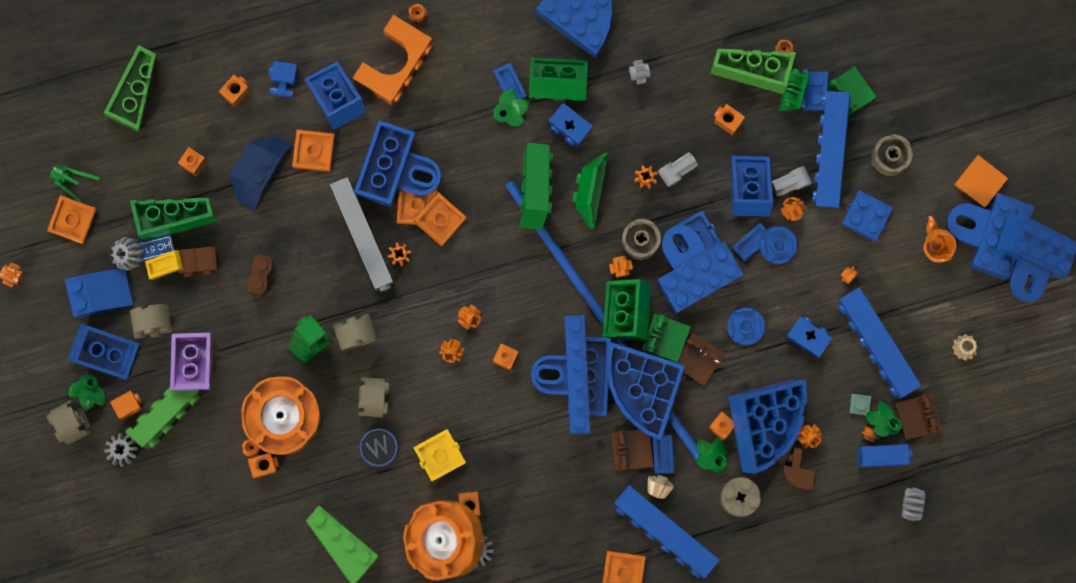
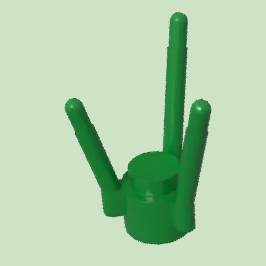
M58 164L54 166L50 173V178L55 180L54 184L60 186L75 201L81 203L82 201L63 184L70 181L79 185L78 181L70 177V173L98 181L101 180L98 176L71 169L65 165L63 167Z

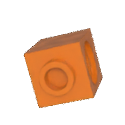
M233 75L219 90V93L236 107L250 92L247 86L249 83L243 77L237 78ZM234 86H240L241 89L238 93H231V89Z
M726 104L724 108L720 106L714 114L716 117L714 123L733 136L745 117ZM730 115L733 121L727 123L723 120V116Z
M188 147L178 164L197 177L207 163V160Z
M500 344L493 363L511 371L519 353L517 350Z
M132 391L110 402L118 418L121 420L143 409L140 405L143 403L138 393L134 394Z
M721 412L708 429L724 440L734 428L732 419Z
M271 453L248 459L252 476L255 479L276 473V468L279 467L277 457ZM268 460L269 468L262 471L260 469L261 461Z
M478 492L459 494V503L465 505L468 501L474 502L475 510L473 512L476 516H481Z

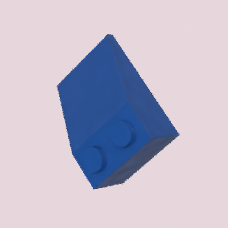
M338 61L304 79L333 130L367 112L360 95Z
M732 156V215L770 216L773 206L770 158Z
M114 269L65 279L73 317L77 319L134 305L125 269Z
M80 323L68 360L127 380L139 343Z

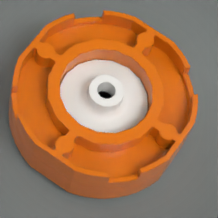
M284 376L267 378L259 382L245 398L241 410L242 426L247 437L263 451L275 455H289L304 449L317 434L321 421L320 406L315 395L298 380ZM280 413L284 414L282 419H279Z
M439 501L422 505L413 513L414 516L405 527L403 539L407 559L414 569H418L426 578L443 580L466 575L477 565L483 553L484 538L481 523L470 508L455 501Z

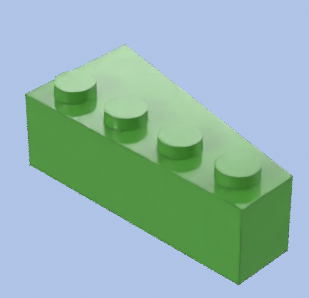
M138 45L104 111L105 116L139 133L156 62L155 53Z
M718 49L710 74L784 94L796 52H760L758 50L751 52L736 49Z
M169 388L163 394L165 398L155 401L151 405V412L149 414H142L137 419V426L134 429L129 427L125 432L142 448L148 450L155 448L159 444V438L163 433H169L174 427L172 424L175 420L183 418L187 413V407L190 404L193 406L200 399L198 395L201 392L199 390L171 391Z
M318 506L306 520L350 583H358L380 557L321 506Z

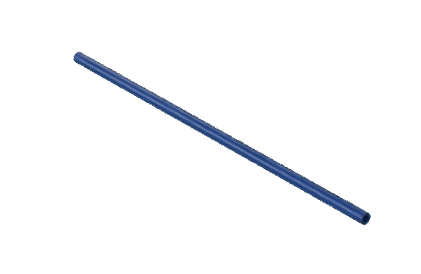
M511 181L505 187L520 207L523 194L516 184ZM544 225L542 230L535 229L603 326V309ZM612 339L614 343L628 347L625 341ZM672 410L669 422L696 459L700 456L697 451V444Z

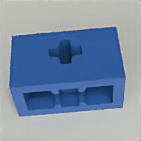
M564 103L549 120V128L557 135L561 133L566 137L564 140L571 146L576 145L579 147L593 129L590 123ZM572 123L573 129L570 128L567 130L566 124L570 125Z
M799 317L785 338L818 359L832 337L829 336L830 333L824 328L820 327L818 329L813 326L814 322L809 318ZM810 332H812V333H813L812 337H813L814 339L807 340V339H806V338H807V335H806V334H809Z

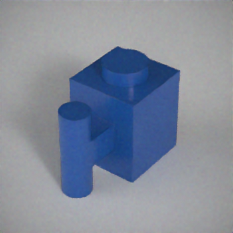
M274 61V65L270 66L269 77H271L274 84L279 85L278 88H270L271 95L293 98L294 90H288L287 86H296L299 69L297 64Z

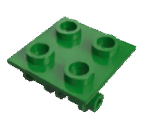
M855 66L837 79L835 78L829 82L828 91L851 94L849 116L876 98Z
M793 69L790 72L787 87L782 95L778 111L800 109L804 101L805 88L809 81V72L800 73L798 69Z
M654 314L648 331V339L644 342L642 350L678 362L691 326L668 319L661 314Z

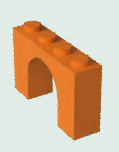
M395 15L392 16L383 32L385 36L406 49L408 60L405 67L396 74L386 75L362 62L353 76V81L391 105L401 99L403 95L401 91L404 86H409L413 79V72L420 69L423 64L422 58L425 54L428 55L433 48L431 37Z

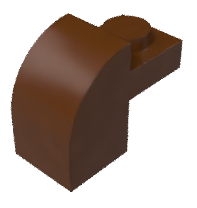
M793 448L792 452H789L787 463H790V467H782L783 477L790 486L811 491L815 471L800 468L802 449Z

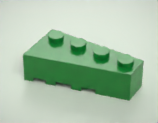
M526 144L522 176H526V178H523L521 193L525 194H523L522 203L520 204V212H523V215L519 221V228L542 230L547 214L551 213L552 202H549V197L552 194V186L549 185V180L551 181L552 169H549V164L552 163L553 154L550 153V145Z
M209 198L166 199L158 201L130 200L137 233L143 242L217 222L213 204Z
M311 315L308 318L304 316L297 322L298 326L294 330L288 348L302 365H305L332 342Z

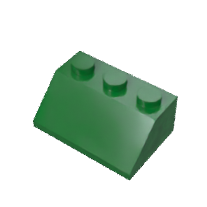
M531 58L529 97L554 100H586L588 61Z
M641 279L607 281L603 338L629 342L647 341L651 284Z

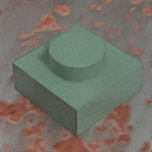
M851 394L849 413L866 416V413L870 410L871 396Z

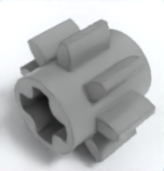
M642 60L633 61V66L629 67L631 81L636 80L637 84L646 83V78L650 77L648 63L643 64Z

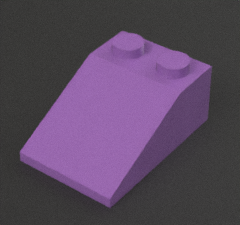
M211 333L172 334L171 391L210 390L214 358V339Z

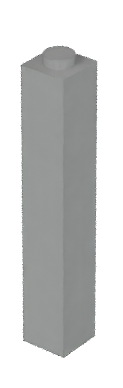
M348 177L330 184L375 290H380V292L389 290L391 288L390 285L394 283Z

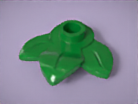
M508 89L500 95L499 104L495 106L493 116L498 122H507L515 127L524 124V119L521 115L527 111L529 102L524 99H516L514 89ZM501 110L506 111V115L503 117L500 116Z
M92 374L83 375L79 382L73 383L69 389V397L78 398L83 411L89 410L94 404L103 406L105 403V393L98 386V381ZM88 380L91 382V386L87 384Z
M879 402L878 412L870 411L866 413L867 420L874 426L873 432L877 436L886 437L900 432V420L894 417L893 410L885 403Z
M716 437L712 444L699 440L697 451L700 456L695 459L699 467L705 470L711 469L716 473L724 471L727 466V459L725 457L726 446L722 439Z

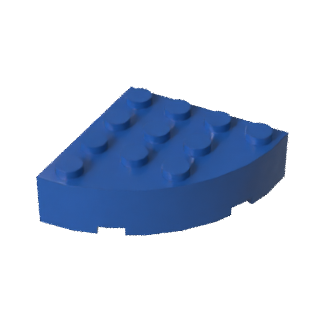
M542 0L536 8V14L596 59L604 47L609 33L612 3L611 0Z
M611 342L607 357L609 385L615 402L623 414L636 427L654 438L663 440L686 366Z
M791 379L728 396L743 472L755 474L769 468L789 451L797 439L804 421V405H807L806 380Z

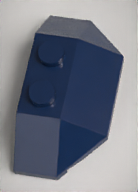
M277 136L248 142L230 174L239 203L256 211L292 147L291 144Z

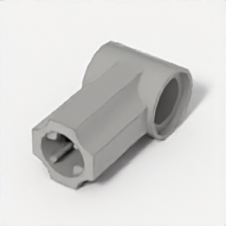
M688 152L675 162H670L658 170V173L665 184L671 187L680 181L684 175L698 167V164L693 155Z
M805 166L794 169L788 175L771 181L772 188L777 197L795 189H803L812 184Z

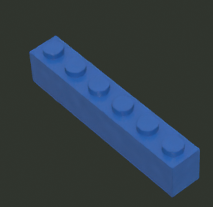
M826 91V96L823 95L822 107H825V112L820 117V126H823V134L819 133L818 145H821V153L817 152L816 164H820L819 172H815V183H818L817 191L813 192V202H816V206L840 208L850 93Z
M860 287L838 300L839 305L837 307L842 315L846 314L849 319V327L859 335V343L863 348L866 347L870 353L868 354L869 359L873 364L878 365L880 369L878 372L884 381H888L891 394L900 399L920 387L921 384Z
M584 315L565 316L570 435L590 434Z
M628 486L615 501V510L620 515L624 516L626 514L631 518L629 522L638 529L641 526L646 530L645 535L652 541L658 540L661 543L660 548L668 554L670 551L675 554V560L682 566L687 564L691 568L690 572L698 579L700 576L705 578L718 563V558L632 487Z

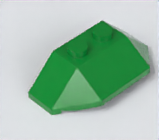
M608 153L602 154L584 166L581 173H577L576 184H579L578 192L574 191L572 202L576 203L575 209L592 231L595 228Z

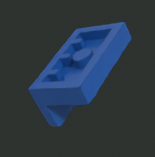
M809 72V81L805 88L804 101L801 107L805 111H825V107H822L823 95L826 96V91L829 88V73Z

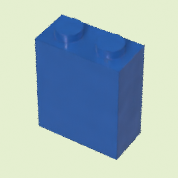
M909 444L868 446L856 449L858 468L905 466L910 464V460L913 458L912 449H909Z

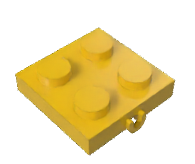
M448 429L413 447L420 459L421 467L425 468L432 482L466 464L459 451L458 443L454 442Z

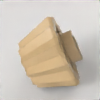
M966 334L963 336L958 335L952 346L954 354L958 356V359H964L965 361L973 359V356L977 355L979 348L977 340H974L973 336H967Z
M657 475V477L649 476L648 493L654 497L665 499L674 485L668 481V478L662 475Z

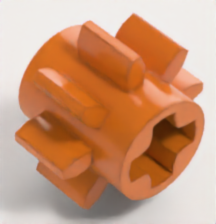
M642 165L640 172L635 171V174L639 177L634 182H639L640 188L647 186L650 189L651 182L656 184L657 181L653 177L657 175V172L653 173L651 171L652 166L647 169ZM649 174V179L646 181L642 180V175Z
M790 197L784 201V207L781 208L783 216H786L787 220L796 221L802 218L804 215L803 210L806 207L800 198Z
M396 243L394 249L389 247L392 254L388 255V259H394L393 265L400 263L401 267H403V262H410L407 255H410L411 251L405 250L406 244L401 247ZM401 251H403L402 253H403V256H404V257H403V258H402V257H399V258L397 259V256H396L395 253H396V252L400 253Z
M626 256L613 258V264H609L610 272L615 274L616 278L629 276V270H633L632 261L627 260Z
M10 263V266L4 265L0 273V278L3 279L2 283L13 287L14 284L19 285L24 275V272L20 271L21 267L14 263Z
M472 304L469 307L464 306L458 313V322L467 330L470 326L475 328L481 322L480 314L482 312Z
M451 339L448 342L444 340L439 353L442 354V358L446 362L453 363L455 360H461L465 349L462 348L458 340Z
M815 424L812 427L805 425L801 428L797 439L804 448H807L808 445L811 448H815L820 444L823 434Z

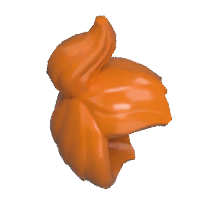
M929 216L926 228L928 235L923 245L925 255L933 262L951 261L957 247L956 239L949 231L938 229L937 222L933 216Z

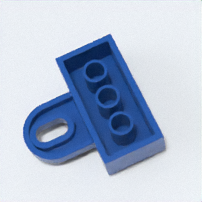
M378 121L354 193L357 197L392 208L398 189L417 196H426L433 193L441 181L440 169L433 160L411 153L416 138L415 132ZM417 170L431 174L433 179L430 183H423L415 180L413 173Z
M998 193L993 198L990 210L968 203L956 206L947 217V229L956 240L976 247L969 265L970 268L1005 281L1010 277L1016 260L997 250L1008 215L1020 214L1031 218L1035 206ZM957 216L973 220L975 223L974 229L959 226L956 223Z
M1009 214L997 250L1017 260L1010 283L1013 295L1020 301L1034 302L1044 293L1049 277L1067 279L1076 254V241L1025 215ZM1031 275L1032 279L1029 289L1025 292L1024 287L1027 278Z
M685 225L674 226L663 236L662 251L673 271L659 278L656 282L675 314L744 275L725 242L707 251L695 230ZM679 234L683 237L688 246L686 253L678 251L673 242L674 235Z
M585 337L589 416L606 417L609 379L607 357L611 338ZM548 355L541 357L535 362L531 371V379L537 390L551 395H568L566 356ZM543 369L557 370L560 373V377L555 381L542 380L539 377V372Z

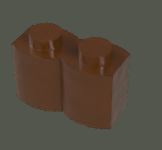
M216 247L179 250L183 269L178 270V272L184 275V278L195 277L196 273L210 276L214 275V272L219 271Z
M258 254L253 260V273L249 277L247 289L252 295L265 297L269 290V278L274 271V261L271 257Z

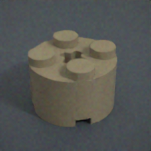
M896 134L883 137L872 150V165L879 173L886 176L900 174L908 167L913 157L910 143L904 137ZM891 152L894 153V155H893L894 158H893V159L890 158V153H891Z
M637 219L626 226L622 235L624 252L636 260L651 258L657 252L661 242V234L653 222L646 219ZM640 236H643V239L646 240L642 244L637 240Z
M148 305V308L142 309V307L130 311L134 339L144 338L146 335H150L151 338L161 337L162 334L172 332L167 305Z
M370 314L358 317L359 320L356 316L347 319L345 324L341 322L333 325L342 352L377 340Z
M361 377L360 382H364V385H361L359 388L358 408H362V412H358V416L382 417L383 414L387 413L388 402H384V395L388 394L389 382H385V379Z
M73 399L51 410L50 414L47 415L49 423L54 425L57 431L55 432L57 440L60 443L64 441L68 445L91 433V431H87L90 428V424L82 408H76L75 405L78 403Z
M748 478L732 479L721 490V506L725 512L732 516H748L760 504V491L757 485ZM737 492L744 494L743 502L736 500Z

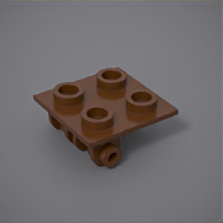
M693 333L683 347L679 361L676 363L685 365L684 373L704 386L725 354Z
M926 394L895 403L905 440L943 431L933 394Z
M642 430L611 432L615 471L653 467L650 435Z

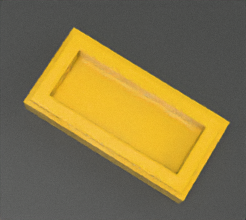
M174 250L145 261L149 280L183 269L179 250Z

